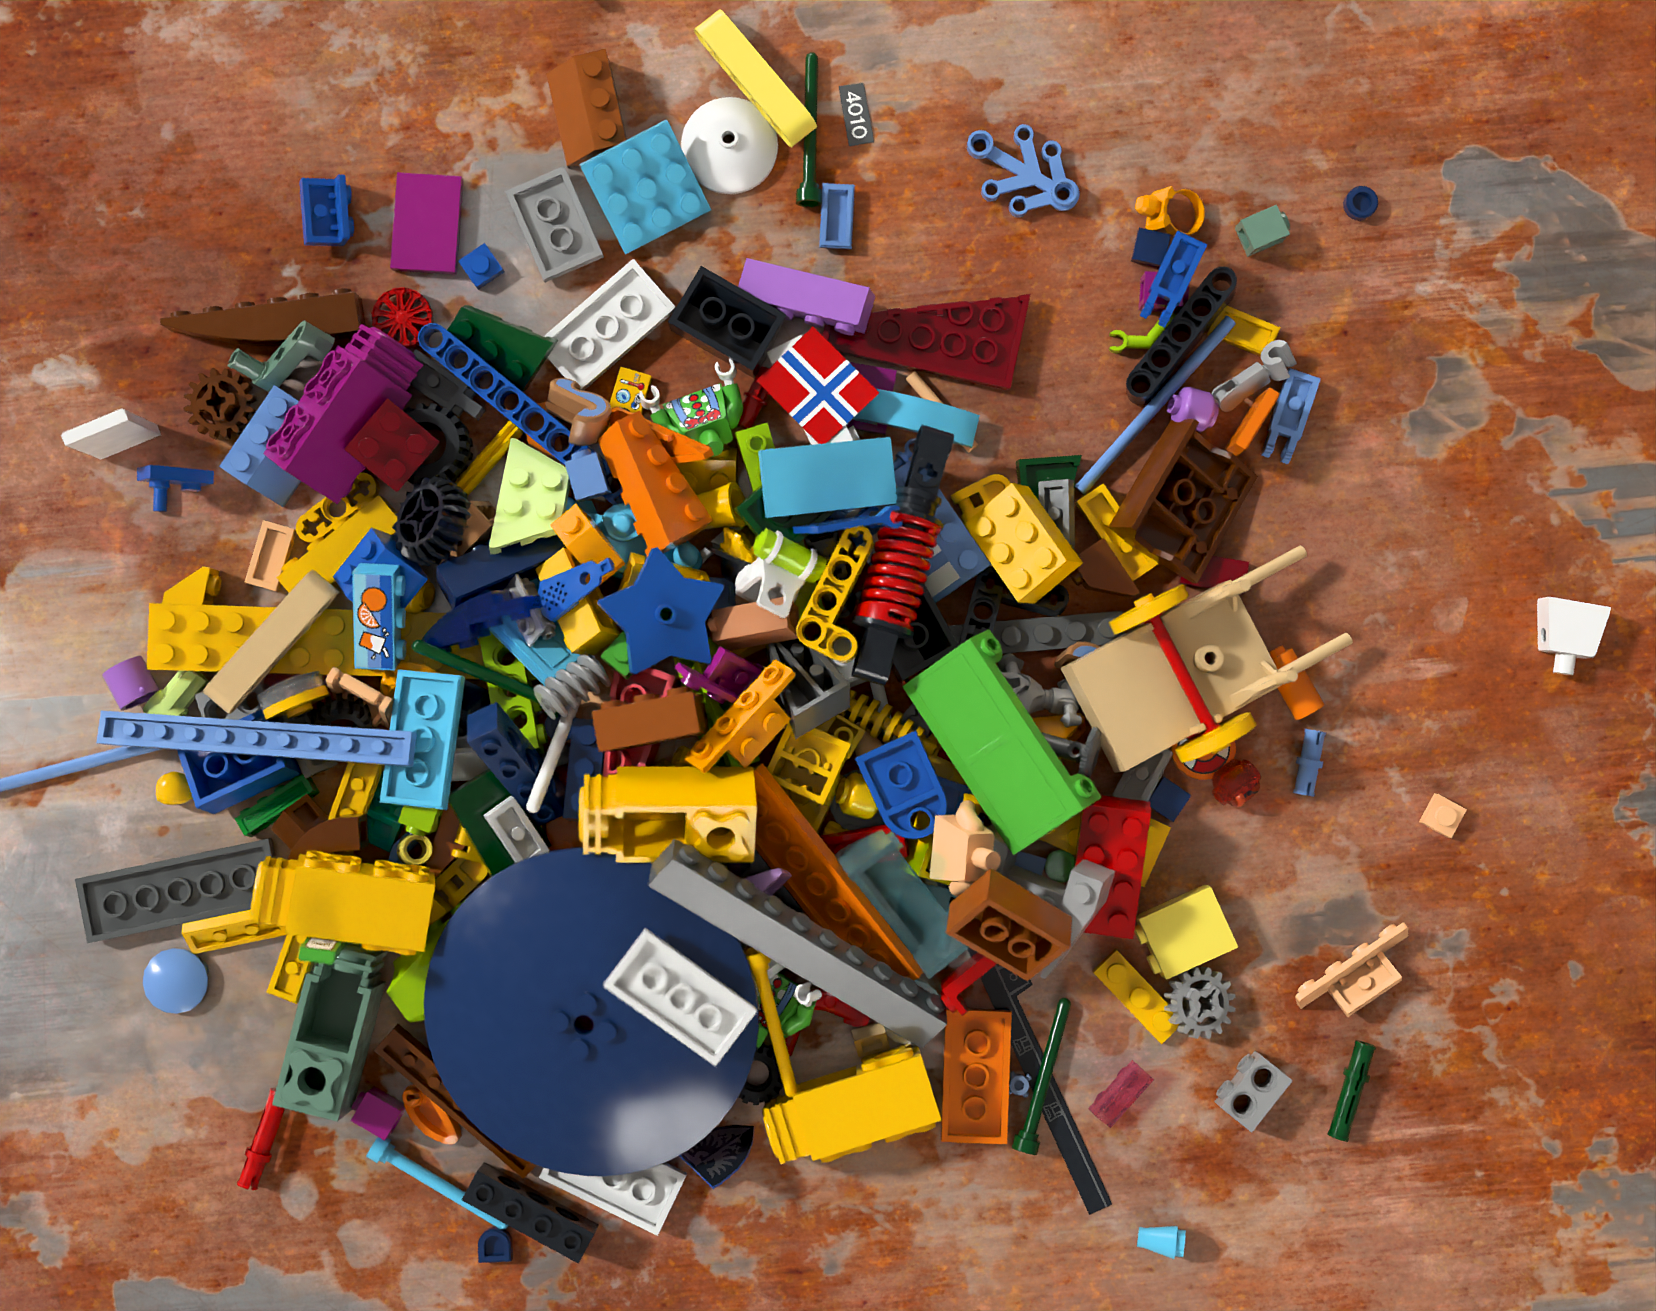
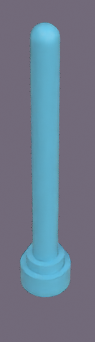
M377 1137L366 1157L375 1163L379 1161L384 1164L386 1161L497 1228L504 1230L508 1227V1225L462 1201L465 1194L464 1191L394 1150L396 1146L391 1144V1139L387 1138L384 1141Z

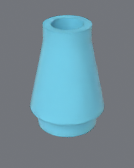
M1178 1226L1139 1227L1137 1247L1145 1248L1171 1259H1175V1256L1183 1257L1186 1230H1180Z

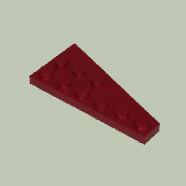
M1031 294L1019 295L1018 297H997L981 301H959L871 312L865 334L854 331V335H846L837 332L835 326L825 324L822 336L843 355L1010 390Z

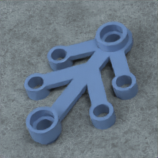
M1019 125L1013 135L1014 142L1020 146L1024 163L993 146V138L988 132L977 130L968 138L967 151L969 155L975 159L987 158L1017 175L999 181L993 179L985 181L981 189V195L985 200L995 201L1000 194L1031 186H1036L1043 190V193L1025 198L1019 195L1012 198L1009 204V212L1012 216L1018 218L1023 217L1028 210L1051 205L1059 211H1067L1077 204L1080 196L1079 188L1074 181L1067 179L1060 158L1061 146L1058 142L1053 140L1047 141L1041 150L1043 160L1049 162L1052 179L1041 174L1032 141L1034 132L1029 125ZM1026 131L1029 134V138L1021 140L1018 137V133ZM981 142L985 145V150L981 152L976 151L973 145ZM1053 147L1056 149L1057 154L1049 156L1045 149ZM987 186H994L997 189V193L989 195L986 193L985 188ZM1064 190L1068 193L1069 198L1061 200L1058 198L1057 192ZM1015 202H1022L1025 209L1023 211H1016L1013 204Z

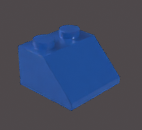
M372 527L333 576L345 596L353 602L352 572L359 563L400 565V576H405L404 596H400V608H406L426 583L428 577L418 563L407 560L405 556L401 555V552L396 549L397 542L392 539L393 535Z

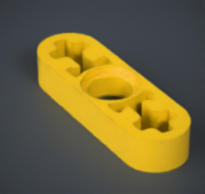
M361 472L356 477L349 494L353 495L359 490L357 483L363 481L364 483L370 482V485L367 487L368 495L359 493L353 497L358 502L355 506L349 497L342 498L346 503V512L341 517H333L331 515L329 507L333 501L325 497L298 519L296 523L297 535L303 541L312 543L319 537L325 539L334 531L332 527L335 523L346 516L351 518L359 511L358 506L370 496L376 498L379 495L380 487L378 481L373 476ZM322 510L324 517L330 520L332 524L328 526V523L323 521L316 527L318 531L316 536L310 533L306 535L305 532L309 529L307 526L309 521L318 523L323 519L322 516L318 515Z

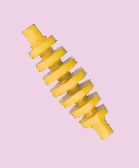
M850 690V708L841 712L840 715L844 717L847 711L851 712L848 720L854 724L859 717L863 718L859 727L865 731L871 723L874 724L870 736L877 738L881 731L885 730L882 741L889 743L894 735L900 738L913 732L912 728L915 722L908 718L904 725L900 724L904 716L900 711H897L892 719L889 718L893 706L886 704L879 713L877 711L881 701L874 699L868 707L866 706L869 699L868 696L862 694L858 700H855L856 692ZM919 726L917 732L928 754L933 755L938 743L926 738V735H924L925 729Z

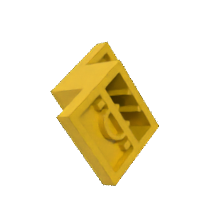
M788 722L767 770L818 833L836 795L839 782L844 777L839 773L852 744L817 728L795 739Z

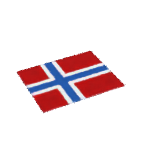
M814 327L804 334L756 380L818 444H825L831 440L879 394Z

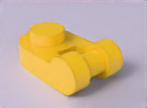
M993 474L951 495L954 504H959L963 512L961 518L964 523H967L1011 483L1003 475ZM978 493L983 504L975 508L970 497Z
M458 858L435 880V888L438 891L442 890L449 897L448 902L455 907L487 877L489 872L482 863ZM455 875L465 883L459 889L451 881Z

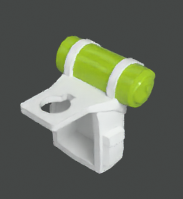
M766 528L757 536L753 548L754 554L758 556L757 560L752 564L746 565L737 575L735 594L751 603L757 602L758 606L785 618L788 616L791 604L796 601L799 590L803 587L804 583L809 582L813 584L821 578L826 568L827 560L818 555L817 550L812 548L809 550L787 539L781 532H773ZM779 597L784 599L782 605H775L770 601V599Z

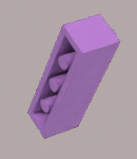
M746 258L738 285L739 288L786 314L785 320H792L793 316L805 319L804 322L814 327L823 328L824 324L835 326L837 332L846 335H854V331L865 334L876 297L869 287Z

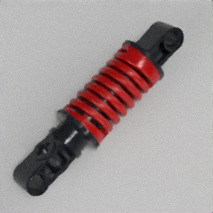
M923 424L919 428L905 485L897 487L896 490L898 498L895 506H899L900 510L892 511L890 514L891 521L893 523L902 522V526L899 528L883 526L878 531L877 537L879 540L875 542V553L871 556V563L873 565L868 567L867 574L869 577L864 581L866 589L861 592L860 596L863 602L858 604L856 614L852 617V623L865 629L852 668L851 676L854 678L885 686L891 671L897 639H913L914 637L913 627L910 625V622L916 620L917 613L908 607L918 608L920 606V599L913 595L921 596L924 592V587L917 583L923 584L927 581V575L921 571L930 570L931 564L925 559L933 558L934 551L931 548L936 547L937 536L944 527L942 521L935 518L936 508H939L942 503V499L937 496L946 461L952 449L954 434ZM924 468L927 469V476L931 477L926 482L923 481V475L919 473Z

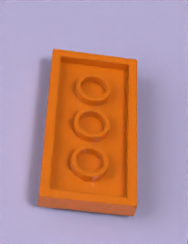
M946 1008L947 1025L944 1027L941 1142L1007 1144L1011 1010L967 1008L968 1013L962 1016L958 1010L952 1013Z

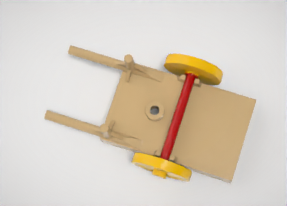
M1299 545L1234 581L1230 579L1163 614L1162 612L1189 597L1184 584L1156 597H1153L1152 593L1134 601L1136 607L1114 618L1108 624L1114 635L1142 622L1144 624L1060 668L1091 728L1097 727L1100 730L1101 747L1115 773L1127 771L1196 733L1199 734L1188 739L1175 749L1180 762H1188L1211 752L1215 754L1231 745V742L1251 731L1257 724L1249 712L1218 723L1223 720V717L1283 684L1296 681L1298 673L1352 644L1351 636L1348 633H1344L1277 669L1239 594L1248 591L1254 584L1305 558L1307 553L1303 546ZM1206 654L1210 657L1209 664L1205 661Z

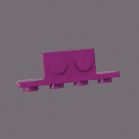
M721 646L703 674L679 662L675 666V669L683 676L681 679L682 683L695 691H699L700 687L708 690L706 694L721 704H724L726 700L734 704L739 696L749 688L764 670Z

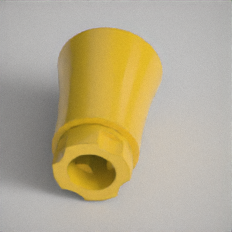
M736 482L696 494L713 519L703 530L720 527H743L745 525V522L734 510L745 500Z

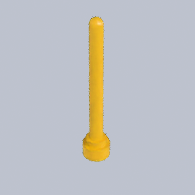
M749 947L745 949L756 981L786 1096L793 1098V1094L798 1092L767 974L771 958Z

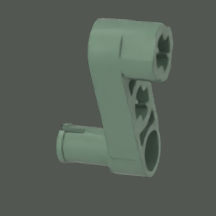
M304 320L294 329L267 362H260L238 348L231 355L228 367L251 378L253 384L270 392L274 385L279 387L306 355L318 362H322L334 344V337Z

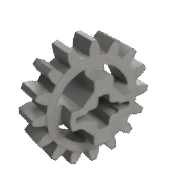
M1201 966L1200 970L1198 967L1189 969L1188 973L1178 974L1179 982L1169 981L1173 991L1172 993H1164V997L1171 999V1004L1166 1005L1164 1010L1173 1012L1168 1021L1172 1024H1179L1177 1028L1179 1033H1188V1037L1198 1039L1201 1036L1209 1039L1211 1038V1031L1218 1034L1222 1033L1221 1023H1231V1020L1226 1015L1227 1012H1235L1236 1008L1230 1006L1229 1001L1236 997L1235 994L1227 993L1226 990L1231 986V983L1229 981H1220L1223 975L1221 972H1212L1209 967ZM1203 980L1202 983L1198 982L1195 987H1190L1192 983ZM1206 1017H1209V1018H1210L1208 1021L1202 1023V1021L1204 1020V1018H1206Z

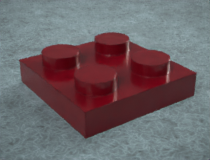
M387 398L347 444L344 450L397 493L439 444V441Z

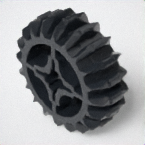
M433 476L431 479L424 478L421 484L415 483L413 491L406 492L405 501L400 502V511L395 514L397 522L392 526L396 531L392 539L397 542L396 549L401 552V555L414 563L427 566L431 564L439 565L442 559L448 560L450 552L457 551L458 542L464 540V531L469 529L466 523L472 514L468 512L471 503L467 500L468 494L461 487L457 486V483L442 477Z

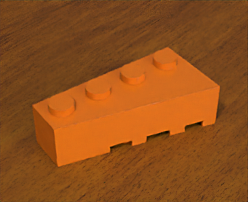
M640 411L617 420L597 440L613 478L620 481L623 488L620 495L624 504L630 505L636 519L633 525L638 536L643 535L648 547L644 550L647 556L652 548L657 547L663 554L692 539L713 521Z

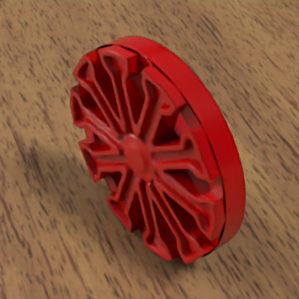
M405 287L392 288V290L384 292L377 299L371 312L372 326L382 332L392 327L387 335L393 339L399 331V343L407 349L419 345V331L415 328V325L424 326L425 324L433 323L434 320L432 308L426 298L416 290ZM409 294L410 297L404 305V295ZM396 295L397 307L390 300V297ZM417 300L422 302L420 306L413 308ZM383 304H386L391 312L381 310L380 308ZM423 312L427 313L425 319L416 317ZM379 317L389 318L386 321L378 323ZM409 331L414 335V340L408 341L407 332Z

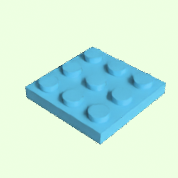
M664 120L579 164L625 254L711 211L668 120Z

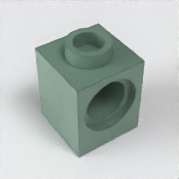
M1276 204L1240 220L1235 230L1247 257L1283 242L1290 235L1288 231L1290 230V223L1286 214L1280 212Z

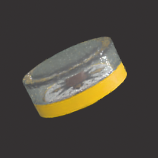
M314 671L283 680L261 692L256 697L268 721L287 715L288 719L306 713L313 709L312 704L330 694L320 671Z

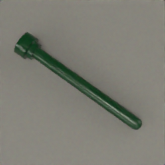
M810 52L805 58L804 107L817 124L818 56L816 53ZM817 128L804 137L803 182L800 183L799 188L796 190V204L802 207H818L822 204V190L819 189V184L816 183Z
M415 640L412 644L413 651L539 703L534 694V687L422 640ZM558 712L554 713V714H555V718H557L558 715H559V713H558Z
M1061 998L1058 1001L1024 1129H1020L1019 1134H1015L1012 1148L1026 1154L1037 1155L1039 1150V1134L1036 1132L1071 1007V1002L1068 998Z

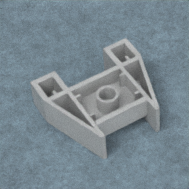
M991 824L987 829L991 830L995 836L993 851L999 853L1001 857L1000 865L995 871L1072 916L1070 948L1042 969L1040 977L1045 979L1058 967L1106 903L1115 871L1084 859L1071 870L1066 886L1016 866L1015 862L1018 853L1015 855L1011 853L994 825Z

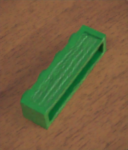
M300 774L292 778L288 784L275 788L274 793L270 796H264L257 800V804L253 807L240 811V815L234 819L244 836L254 837L275 823L287 807L305 794L313 798L320 791L311 777L305 779L304 775Z

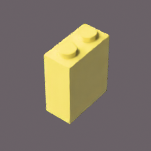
M1205 884L1140 913L1136 917L1137 925H1135L1134 932L1140 944L1146 943L1151 953V955L1147 956L1148 963L1155 975L1160 973L1166 980L1238 948L1212 888Z

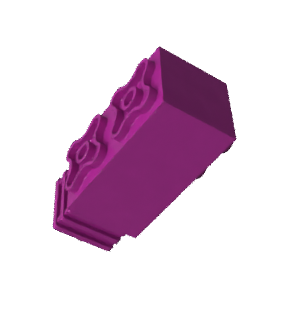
M363 324L360 325V329L353 335L352 341L347 344L345 349L337 345L335 350L330 351L325 356L319 372L306 384L304 395L298 404L288 410L283 424L269 438L266 450L263 453L284 471L336 504L350 493L356 477L366 469L365 466L346 452L344 448L387 398L403 410L412 397L406 390L410 386L412 379H415L418 370L423 367V364L416 360L415 354L381 330L375 327L368 328Z

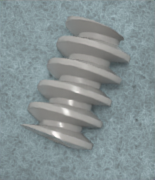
M579 655L577 663L569 662L567 664V671L563 669L556 671V679L548 677L545 679V686L539 684L534 687L535 697L552 720L556 719L554 714L556 712L563 717L568 716L565 707L567 704L577 710L579 708L576 700L577 697L588 702V689L598 695L600 693L598 682H601L606 687L611 686L605 669L593 655Z

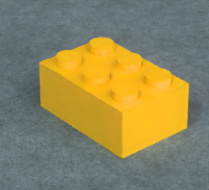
M1011 483L964 524L1017 602L1035 604L1083 564L1029 486Z

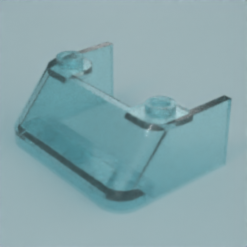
M880 830L844 846L834 854L849 878L852 881L854 880L875 909L911 952L913 958L928 979L970 948L946 934L949 908L947 910L942 908L901 855L899 850L904 846L892 831L886 835L883 830Z

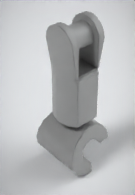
M1276 340L1267 344L1261 352V360L1264 365L1261 366L1259 362H1256L1233 379L1213 389L1211 394L1215 398V403L1219 405L1222 411L1229 412L1233 410L1245 398H1248L1271 382L1270 378L1276 381L1290 378L1286 367H1292L1297 362L1287 342Z

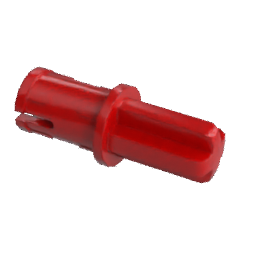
M767 367L759 369L749 391L743 394L745 396L743 401L744 410L738 424L743 429L751 428L762 406H767L765 400L769 393L756 381L769 369Z

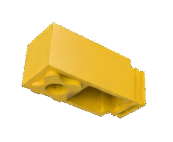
M617 766V775H608V777L584 775V786L580 788L579 840L583 842V854H589V852H596V854L608 852V854H616V863H652L676 838L685 845L693 846L700 854L714 862H754L757 808L754 768L711 767L704 774L695 767Z
M313 850L307 851L306 855L300 854L298 860L266 856L264 861L259 863L251 903L253 923L259 922L266 925L274 924L286 927L285 934L359 943L366 950L391 951L403 955H415L416 951L424 952L435 890V873L429 872V868L422 865L399 864L386 860H375V864L361 863L362 859L360 857L334 855Z
M911 1043L903 1044L884 1052L861 1058V1064L798 1083V1092L793 1094V1098L780 1095L765 1103V1106L762 1108L763 1120L771 1147L780 1164L811 1155L813 1161L821 1159L822 1163H826L851 1153L865 1151L872 1147V1142L884 1139L885 1142H893L905 1136L935 1128V1122L941 1121V1117L919 1046L912 1047Z

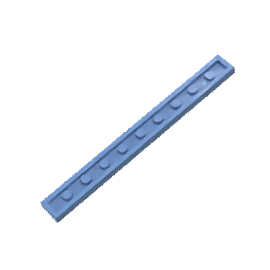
M101 711L96 743L115 746L413 767L417 733Z

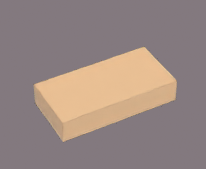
M263 520L245 583L279 592L281 583L276 577L283 572L281 568L289 560L297 534L295 529Z

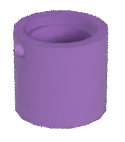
M136 656L120 662L102 674L121 711L145 703L160 690L150 670H147V665L142 656Z

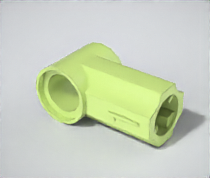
M178 671L164 689L157 691L147 701L143 712L145 714L187 716L189 711L187 708L194 701L195 694L200 693L209 681L199 671Z

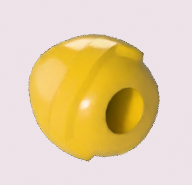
M173 771L162 775L156 784L157 801L165 805H177L191 800L192 794L185 774Z

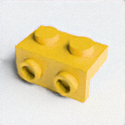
M725 444L723 445V451L718 456L709 457L705 460L677 463L676 466L695 494L704 493L731 482L737 483V448H730V446Z

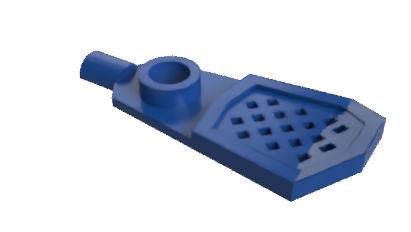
M607 558L597 564L591 560L540 581L537 600L542 616L550 621H557L578 605L580 600L601 585L603 575L614 570L613 561ZM589 574V575H590V581H589V583L587 584V583H586V577H587V575Z

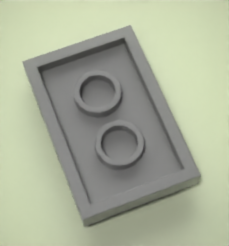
M565 166L505 191L544 282H548L604 257Z

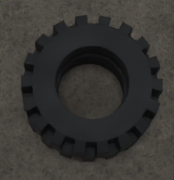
M424 403L416 404L415 409L411 407L403 409L408 416L425 430L438 429L444 433L446 438V448L441 458L431 464H421L407 481L413 485L415 483L421 484L424 478L431 479L433 476L455 482L459 478L458 475L468 468L466 463L468 460H472L473 453L470 452V447H473V441L468 435L470 433L468 428L450 410L445 407L441 408L437 404L430 403V406H426Z

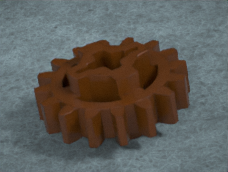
M211 368L210 377L199 373L198 376L201 382L199 384L190 382L189 386L194 391L192 394H184V398L191 401V405H187L183 409L185 412L193 414L188 422L194 426L199 425L197 431L203 435L209 431V437L216 440L220 433L227 440L231 439V431L241 435L243 431L240 426L243 423L248 425L250 422L247 418L248 415H253L257 411L250 407V403L258 401L256 396L248 394L253 389V386L248 382L243 383V376L238 373L233 376L232 371L224 368L222 374L215 368ZM225 384L234 386L238 393H229ZM221 398L225 400V403L221 404ZM221 404V405H220V409H221V410L217 409V408H216V405ZM203 415H212L216 425L210 424Z

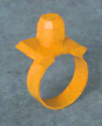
M1170 186L1154 191L1151 195L1138 197L1135 209L1139 214L1147 217L1146 229L1154 231L1164 228L1167 233L1175 236L1179 230L1174 227L1169 215H1167V205L1169 199H1172L1176 193L1188 197L1195 210L1193 227L1188 233H1184L1190 235L1197 232L1203 224L1205 218L1203 202L1191 190L1181 189L1174 191L1173 187Z

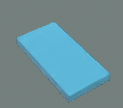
M891 437L758 451L766 518L897 503Z
M398 669L390 730L417 733L413 767L384 766L380 803L447 810L465 683L464 676Z

